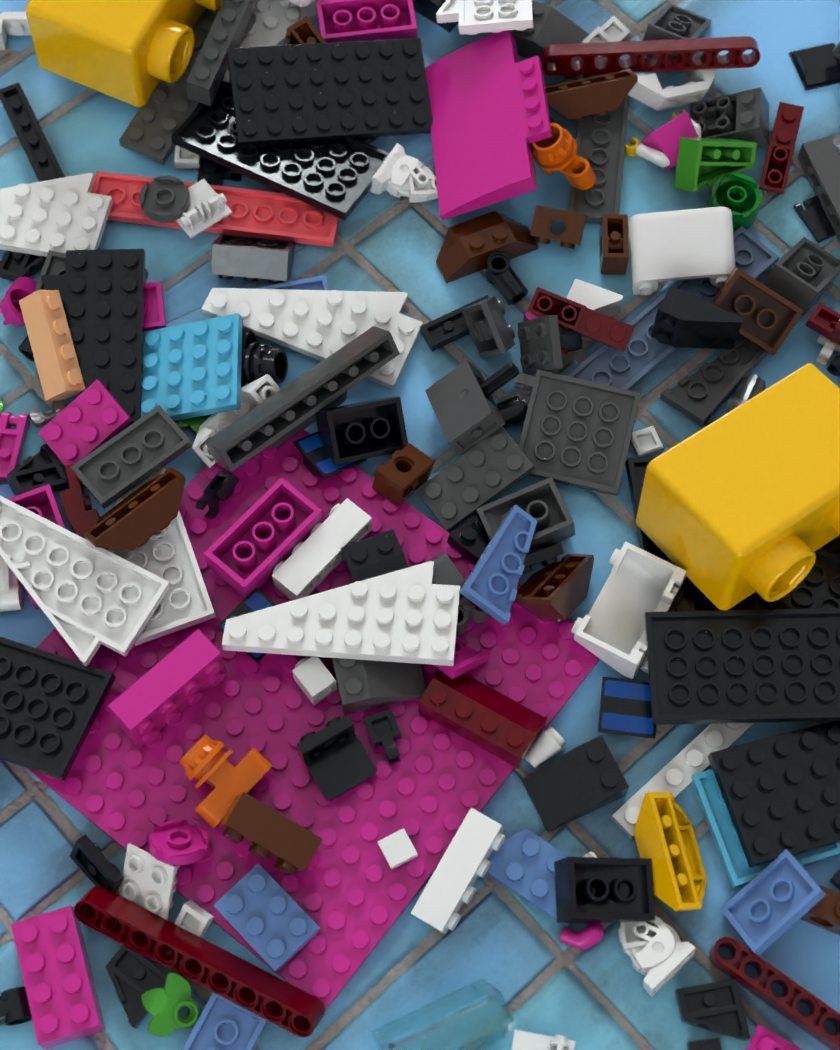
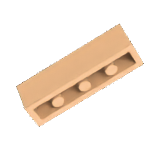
M37 290L19 300L45 401L67 400L86 390L59 290Z

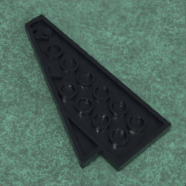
M144 249L67 250L65 275H41V280L45 290H59L81 374L87 388L98 379L132 418V421L121 430L123 431L141 418Z

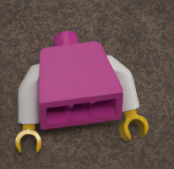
M680 110L679 116L672 113L671 121L651 132L641 141L642 144L639 145L637 138H631V146L625 144V154L629 157L638 155L669 171L677 166L680 137L701 138V126L689 117L686 110Z

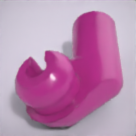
M589 923V926L579 932L563 927L559 942L586 950L601 941L604 936L603 925L601 923Z

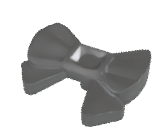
M58 400L53 401L51 410L43 412L34 405L29 411L32 423L38 428L43 426L46 422H50L66 405Z

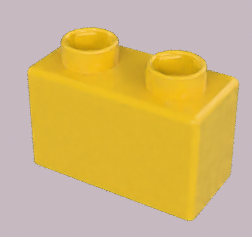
M30 0L26 6V16L41 68L141 108L147 103L160 80L173 84L182 77L193 53V27L205 8L219 11L223 0Z
M812 363L802 366L654 458L646 467L636 525L677 567L687 571L686 576L719 610H729L755 592L767 602L776 601L786 596L811 571L816 561L815 551L840 535V388Z

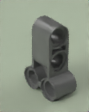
M445 552L426 561H434L433 584L457 585L461 589L465 580ZM461 593L458 618L462 621L457 623L456 637L462 636L466 632L469 620L474 623H484L491 616L484 610L475 609L473 607L474 603Z

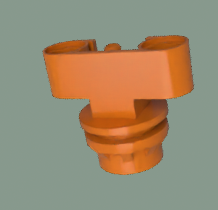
M551 123L553 136L532 143V154L535 162L542 172L552 176L553 171L559 170L566 176L571 186L579 190L590 189L597 179L592 167L586 159L576 155L578 146L568 130L562 128L559 124Z
M205 733L180 759L179 763L185 768L186 777L190 781L194 777L198 780L194 786L196 789L204 782L213 788L194 811L214 828L225 817L236 796L243 792L248 793L273 765L253 747L234 767L226 760L233 750L230 748L225 753L222 750L225 744L221 741L212 740Z

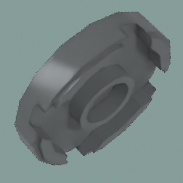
M159 176L154 178V181L151 183L147 182L140 192V205L144 214L151 220L172 222L181 218L182 214L187 212L190 206V192L179 178Z

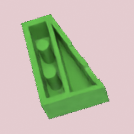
M680 137L674 188L695 192L702 186L714 184L722 176L725 178L729 177L732 173H742L754 168L757 143L739 139Z

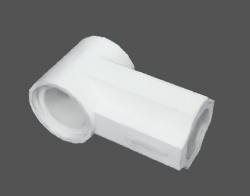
M0 557V612L23 610V592L19 585V580Z

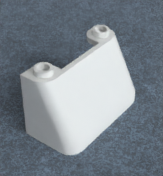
M727 207L644 213L634 215L628 221L633 295L640 294L646 296L652 294L658 289V282L709 277L711 284L720 289L735 267L732 212Z
M625 541L621 550L616 548L609 561L613 565L611 573L589 614H586L583 619L578 617L571 632L575 634L574 640L621 675L633 680L647 655L645 612H668L682 586L687 571Z

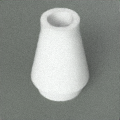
M551 726L547 730L543 729L525 759L536 769L540 764L563 751L562 747L566 744V741Z

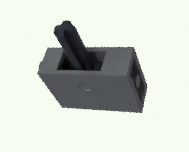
M466 360L425 390L448 443L461 454L466 453L505 425L491 394L519 374V369L513 362L508 363L491 377L484 380L481 372Z

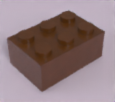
M735 267L711 302L744 318L739 334L772 355L776 354L804 312V310Z
M245 792L236 796L219 825V828L224 830L223 837L235 844H238V842L246 843L250 846L248 849L250 853L260 859L271 858L276 861L274 867L288 875L290 873L304 872L322 841V838Z

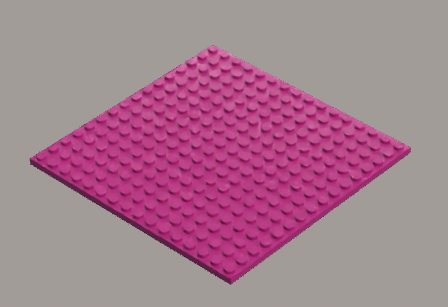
M302 430L278 447H266L232 472L216 463L211 468L206 465L183 489L179 511L216 618L137 646L134 644L126 657L101 644L88 665L111 672L116 678L65 781L28 768L26 769L126 851L127 845L130 843L150 853V833L154 832V828L157 825L169 820L183 819L188 820L187 824L195 826V823L203 826L209 835L207 854L199 861L180 865L175 875L178 878L175 884L176 892L187 901L192 900L213 915L212 921L269 967L214 907L217 901L259 863L320 927V931L276 974L289 984L321 1000L326 1012L433 875L470 808L481 813L516 767L418 713V701L420 700L418 698L347 714L354 724L356 736L374 763L377 772L375 776L338 798L328 801L301 759L297 744L307 733L312 731L317 733L324 729L325 725L333 718H343L346 716L343 713L338 686L336 691L314 706L294 681L292 670L295 669V665L301 659L305 658L304 656L267 653L256 663L245 652L225 651L222 649L224 633L217 626L245 598L207 566L204 552L281 477L322 510L323 521L329 517L331 509L336 504H342L347 498L372 517L373 529L363 540L393 529L408 567L425 563L442 552L448 555L465 581L475 567L474 563L447 543L450 535L448 531L405 501L399 506L394 505L372 489L374 479L356 466L326 479L319 472L313 475L303 464L302 453L293 444V441L310 435L307 431ZM218 472L233 473L239 479V482L234 487L233 494L224 501L218 502L219 512L215 518H206L205 514L209 511V506L206 505L203 510L195 507L196 503L205 496L203 491ZM342 561L310 595L351 584ZM272 577L259 589L276 605L292 601L274 586ZM518 582L516 590L522 586L521 583ZM513 602L510 610V620L506 625L501 624L492 616L484 623H474L469 620L466 632L459 637L468 641L466 646L478 652L483 648L491 653L487 662L465 674L547 718L541 731L547 729L600 661L597 656L574 640L575 634L571 630L575 622L569 617L559 622L547 618H539ZM476 604L473 605L475 609L482 610ZM56 628L37 647V649L82 663ZM199 629L221 652L227 670L224 679L217 686H210L203 692V697L195 705H188L181 712V716L176 722L171 725L167 724L158 731L159 735L154 741L149 744H143L139 748L117 724L108 705ZM318 657L336 679L332 658ZM420 664L427 688L432 678L440 669L435 665ZM391 709L401 733V738L394 740L400 754V762L389 765L382 745L376 748L373 747L363 720L366 717ZM205 733L212 740L224 743L225 746L222 750L225 753L230 748L233 750L226 760L234 767L253 747L273 765L247 794L322 838L320 845L304 872L285 874L274 867L276 861L269 857L260 859L248 851L250 846L246 843L238 842V844H235L223 837L224 830L219 828L222 820L216 827L212 828L194 811L213 788L204 782L196 789L194 786L198 780L194 777L190 781L186 777L185 768L179 761ZM404 828L418 856L391 870L377 841Z

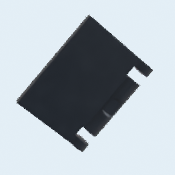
M818 195L803 201V205L807 210H803L800 203L793 206L817 243L835 236L836 233Z

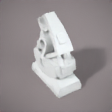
M398 143L372 178L370 192L380 195L387 190L392 196L399 198L400 196L408 197L411 203L426 202L438 198L436 175H433L432 171L418 159L405 155L404 148Z
M655 916L654 921L620 922L618 934L623 953H627L633 961L632 966L637 972L645 976L643 988L652 997L694 956L696 947L689 942H681L677 932L657 916Z

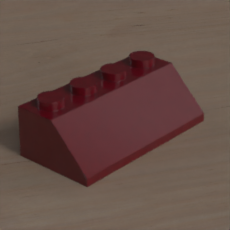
M440 670L432 678L418 701V713L517 768H520L547 721V718L465 673L455 679H451Z

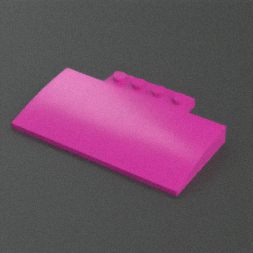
M506 30L470 43L427 66L425 74L433 120L431 137L441 219L445 220L537 190L531 143L553 136L542 64L539 56L537 55L519 62L516 40L511 30Z

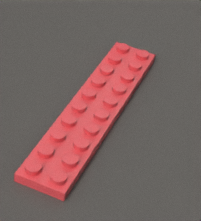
M96 172L91 193L112 197L113 204L108 221L182 229L175 220L172 222H157L144 214L140 205V192L147 182L151 183L154 181V178ZM183 181L184 185L187 188L195 184L192 182ZM210 185L218 195L220 193L224 194L227 199L225 204L231 209L232 214L203 232L293 241L300 244L334 247L340 219L284 193Z

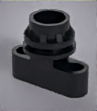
M242 331L241 387L245 386L246 381L249 384L266 374L270 375L275 383H283L288 371V360L285 351L274 348L270 344L256 342L253 331Z

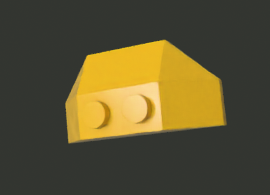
M648 792L644 795L633 833L640 859H651L654 895L675 911L699 910L703 905L702 899L706 891L707 877L692 823L682 808L674 801L675 798L671 792Z

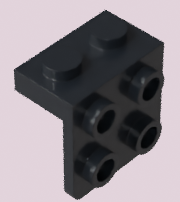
M348 715L343 718H333L325 725L324 729L317 733L315 731L307 733L297 744L301 759L328 801L338 798L376 775V767L356 736L354 724Z

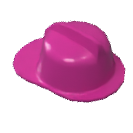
M19 277L6 291L0 303V311L5 318L3 321L4 325L11 323L17 327L25 326L19 300L35 291L38 282L34 279Z

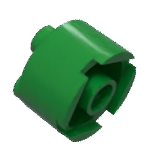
M732 173L729 177L723 178L722 176L716 180L711 190L707 208H729L732 212L733 233L741 226L748 229L757 217L762 201V192L759 191L756 181L751 177L740 173Z

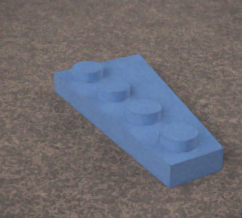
M516 504L509 510L459 593L503 625H506L510 620L511 606L515 601L518 591L516 588L519 578L523 574L524 560L529 552L537 525V520Z

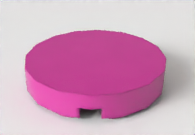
M177 819L163 822L154 828L152 834L150 833V854L156 860L165 864L186 865L194 863L207 854L209 848L208 832L198 823H195V826L187 824L188 820Z

